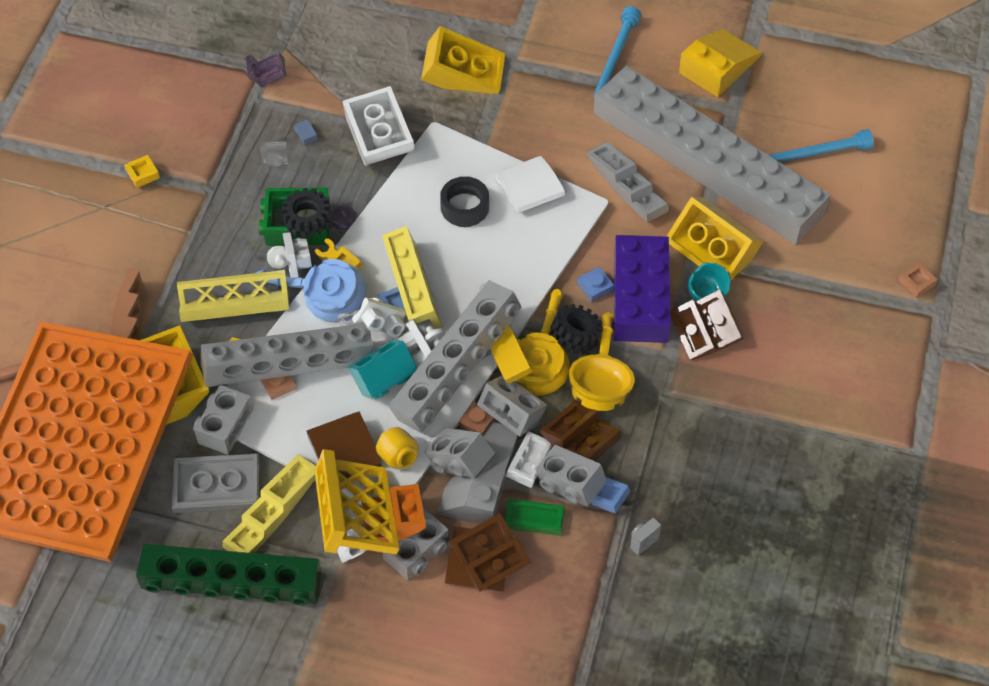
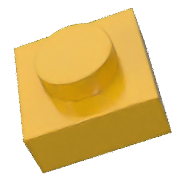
M148 155L124 165L127 174L136 188L160 178L158 170Z

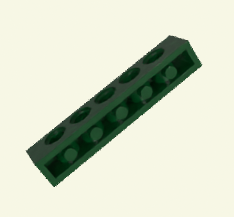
M143 544L136 577L140 588L152 593H158L162 590L173 591L178 595L197 593L209 598L231 596L237 600L254 598L268 603L288 601L295 605L304 606L308 603L316 604L321 567L319 559ZM169 569H177L172 574H165ZM199 571L206 572L204 575L200 577L194 576ZM227 574H235L231 579H223ZM257 576L265 577L259 582L252 581ZM285 579L294 580L290 584H282V581Z

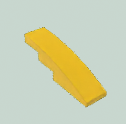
M509 323L500 338L490 347L508 385L532 373L524 352Z

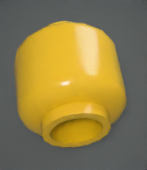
M393 427L380 435L376 451L389 467L396 470L411 466L416 461L418 443L406 430L400 427Z

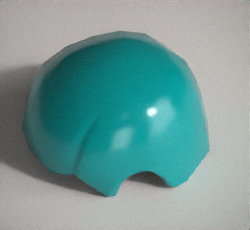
M717 263L701 264L688 280V292L695 301L718 290L723 291L726 296L731 288L729 273L726 268Z

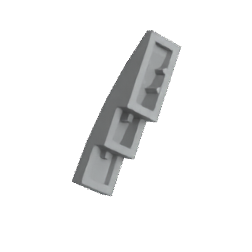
M606 142L587 152V157L607 183L647 223L669 212L668 203L653 192L652 183L637 172L636 164L610 143Z

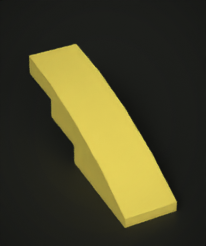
M298 454L261 490V497L242 515V523L222 541L223 548L227 551L255 553L285 520L314 482L316 466Z

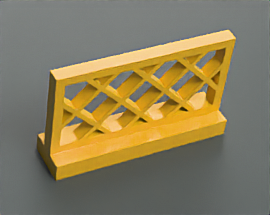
M323 449L314 471L325 552L337 553L339 546L397 555L399 542L386 468L335 459L334 451ZM338 470L346 471L351 477L347 479ZM366 475L376 476L379 481L374 483ZM359 481L367 489L362 491L353 483ZM346 488L355 496L350 499L341 490ZM374 493L382 501L377 503L369 495ZM361 500L370 509L365 511L356 503ZM349 508L358 517L353 519L344 510ZM377 513L385 519V522L380 523L372 515ZM365 521L374 529L369 532L359 523ZM352 529L361 537L347 536V531ZM380 533L389 542H382L375 536Z

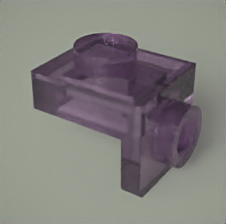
M279 52L259 62L252 55L246 57V74L250 80H254L260 87H264L286 76L285 60Z

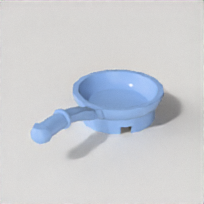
M327 259L322 261L323 264H320L318 267L315 265L309 270L305 279L286 277L287 287L303 288L307 308L315 317L324 321L338 322L351 317L360 309L366 297L367 285L364 275L357 267L339 259ZM261 270V271H258V272H256V273H262V272H266V271H265V270ZM271 279L267 281V283L276 285L277 287L281 286L280 279Z

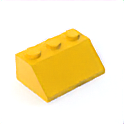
M704 197L690 198L667 235L669 237V244L699 267L703 263H717L726 268L731 280L752 261L764 242Z
M180 325L140 340L191 351ZM194 355L166 425L187 417L209 393V388L205 387L203 375Z

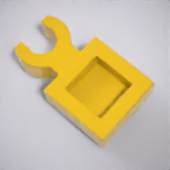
M326 238L324 240L329 246L327 252H321L319 249L315 250L318 257L323 261L339 259L357 267L358 270L363 266L362 262L344 246L337 251L335 244L330 239Z

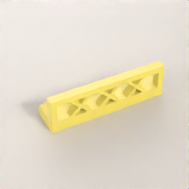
M404 226L382 235L408 321L413 319L415 324L430 319L435 329L443 327L416 242L408 227Z
M285 270L177 282L181 322L289 310ZM280 279L282 290L271 292L264 285L268 280ZM249 282L256 287L251 294L245 295L238 291L237 288L241 283ZM222 285L229 290L224 297L219 298L211 294L210 291L214 286ZM195 288L202 293L198 300L186 301L184 289Z

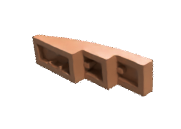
M129 268L123 281L113 312L110 335L139 340L142 335L138 318L143 310L139 298L143 282L138 270Z

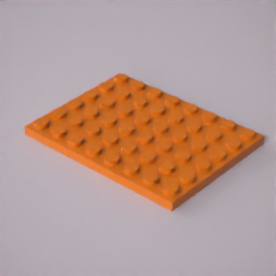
M40 321L0 412V537L112 563L192 360L193 354L191 351Z

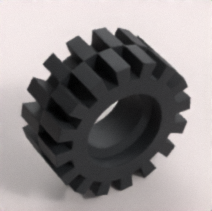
M303 188V192L300 193L297 189L294 191V196L289 194L287 195V200L284 199L282 214L284 225L289 233L293 232V236L297 237L300 233L301 238L306 239V234H310V237L314 238L316 232L321 235L323 234V229L327 230L329 228V223H331L330 203L327 196L324 197V193L321 191L317 194L316 189L312 188L311 192H308L307 188ZM305 209L317 211L310 217H300L297 215L298 212Z
M566 304L558 309L550 327V334L558 340L560 346H566L565 350L568 352L570 349H573L574 354H578L579 351L582 354H586L587 351L591 352L603 331L602 321L597 320L599 316L597 314L592 315V310L589 308L585 311L582 305L576 308L575 304H570L569 307Z

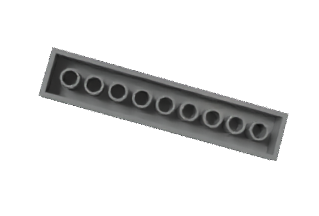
M625 66L595 94L593 114L796 245L826 214L831 194L630 67Z

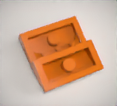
M419 484L390 487L398 541L424 530L426 522ZM371 497L377 503L382 501L379 497ZM361 501L362 508L365 511L369 510L370 507ZM377 513L372 515L380 523L385 522V519ZM364 521L366 530L370 532L374 529ZM380 533L375 536L382 542H389Z

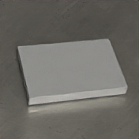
M259 453L174 458L173 513L249 509L260 498Z

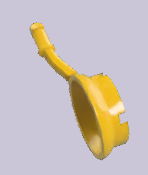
M554 289L550 294L551 298L548 309H546V318L541 333H530L526 335V338L518 340L532 373L515 382L535 396H544L555 392L565 384L569 375L570 359L567 352L558 344V341L553 336H550V327L563 299V293L560 289Z
M606 312L601 318L603 331L601 333L599 354L581 357L573 362L569 369L573 397L581 399V405L597 411L613 410L615 405L619 403L621 406L635 383L632 370L620 360L608 356L611 335L613 334L614 317L612 313Z

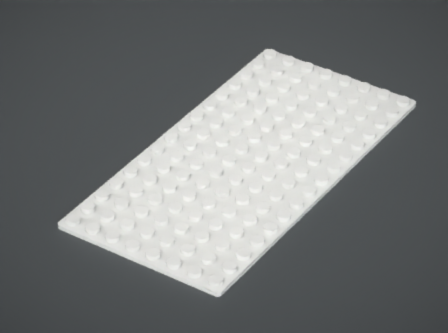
M433 122L414 144V151L407 153L338 242L336 248L338 251L344 246L362 262L363 266L359 271L364 275L367 285L366 297L370 299L378 298V294L398 287L382 235L407 226L416 242L443 326L437 329H443L447 333L487 281L490 280L514 291L522 306L518 315L510 322L516 338H518L608 207V200L557 177L565 190L564 196L518 213L508 202L507 193L496 182L495 173L520 164L523 161L437 122ZM460 176L479 179L486 185L489 191V212L486 218L479 224L470 227H459L449 223L443 217L440 208V192L443 186L451 179ZM459 194L450 199L449 203L458 209H471L480 204V199L471 194ZM302 289L289 305V310H285L266 336L355 325L352 318L360 309L351 317L338 322L321 320L315 317L307 308ZM407 314L402 320L405 323V328L399 337L409 330L406 325L409 322ZM430 319L416 324L425 336L427 335L425 329L428 326H433ZM369 329L373 343L372 352L392 339L398 340V338L392 337L387 333ZM420 347L410 352L411 357L421 351ZM492 352L491 355L479 361L470 372L468 378L462 382L452 395L451 400L444 405L434 421L428 425L423 433L398 421L388 407L406 382L400 385L395 384L388 389L389 392L385 396L372 399L361 394L348 368L291 375L296 384V389L273 400L268 396L260 380L228 384L226 387L251 395L254 409L236 441L284 466L291 462L298 454L316 466L318 459L307 437L306 430L360 411L375 448L380 435L384 431L393 427H400L406 430L418 443V456L411 466L397 470L389 467L380 458L381 467L386 468L390 490V487L413 485L420 482L431 466V461L424 451L444 428H457L459 420L472 401H475L498 368ZM227 406L224 409H229L233 406ZM366 475L374 483L379 481L376 476ZM359 481L353 483L362 491L367 489ZM346 488L341 490L350 499L355 496ZM374 493L369 495L370 497H378ZM360 500L359 502H357L356 504L362 506V505H361V500Z

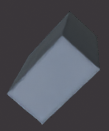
M308 120L294 125V131L304 146L318 140L317 133Z

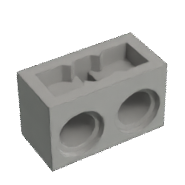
M503 375L486 383L477 403V406L519 437L538 427L547 408L546 403L514 381L508 385Z
M220 385L216 393H212L208 398L207 408L202 416L197 417L193 430L198 444L229 455L254 409L251 395ZM227 406H233L229 409H224ZM219 428L218 431L211 432V430Z
M444 428L424 451L431 461L430 465L437 472L474 478L495 453L480 432Z
M557 445L552 447L536 468L540 485L544 490L549 493H558L572 503L578 502L587 507L607 482L600 463Z
M424 508L426 528L408 538L399 540L397 555L383 553V559L407 581L414 575H420L428 566V562L435 555L440 556L449 545L448 529ZM426 534L434 535L431 539L422 538ZM405 553H411L414 555L411 558L401 557Z

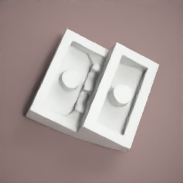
M541 156L495 173L496 182L507 193L508 202L518 213L565 195V190L557 176Z

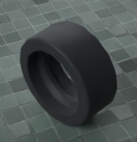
M460 176L448 181L440 192V208L443 217L449 223L459 227H470L479 224L486 218L489 212V191L486 185L479 179L469 176ZM459 194H471L480 199V204L471 209H458L449 202L450 199Z

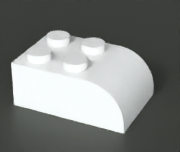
M391 86L343 101L347 123L365 166L414 151L413 139Z

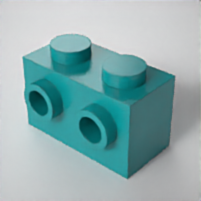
M392 339L348 366L361 394L372 399L385 396L389 392L388 389L395 384L400 385L407 382L411 374L418 369L404 341Z

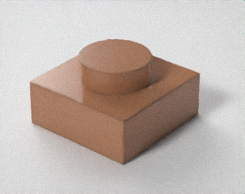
M919 262L901 273L898 281L917 298L935 287L938 279Z
M291 376L260 380L271 400L296 389V384Z
M472 401L461 419L458 420V427L465 431L480 432L484 435L492 422L495 421V418L477 406L476 402Z

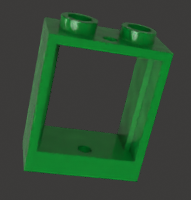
M328 187L313 188L316 189L317 194L320 191L324 193V197L327 196L330 203ZM266 188L265 199L260 201L261 214H264V219L259 220V234L264 235L266 246L285 245L283 233H288L287 227H273L275 209H282L284 199L287 200V195L291 194L294 196V191L297 189L302 193L303 188ZM329 228L327 230L323 229V234L321 235L316 232L314 238H311L310 234H306L307 244L327 245L324 240L326 238L329 239ZM290 232L292 239L301 238V234H300V233H299V235L296 237V236H293V232Z

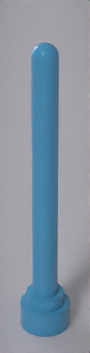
M627 6L622 12V27L595 90L594 98L595 94L611 80L629 33L640 22L642 13L636 7Z
M870 129L858 131L852 138L769 154V156L781 163L854 147L864 151L873 149L874 140Z

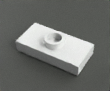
M528 431L505 477L532 488L538 477L536 468L552 449V445L545 438Z

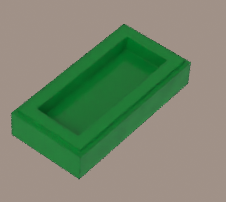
M508 499L504 521L511 530L561 536L565 506Z

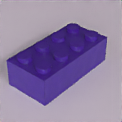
M616 235L614 248V341L668 343L670 331L669 237Z

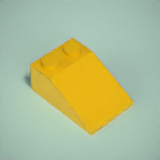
M440 26L428 41L421 80L442 89L498 94L501 87L506 53Z
M721 29L696 39L681 53L679 74L719 97L762 55V52L728 31Z

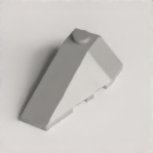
M492 422L483 437L495 452L475 478L454 474L444 488L437 515L475 524H481L497 515L507 479L505 476L512 461L518 435L503 424Z

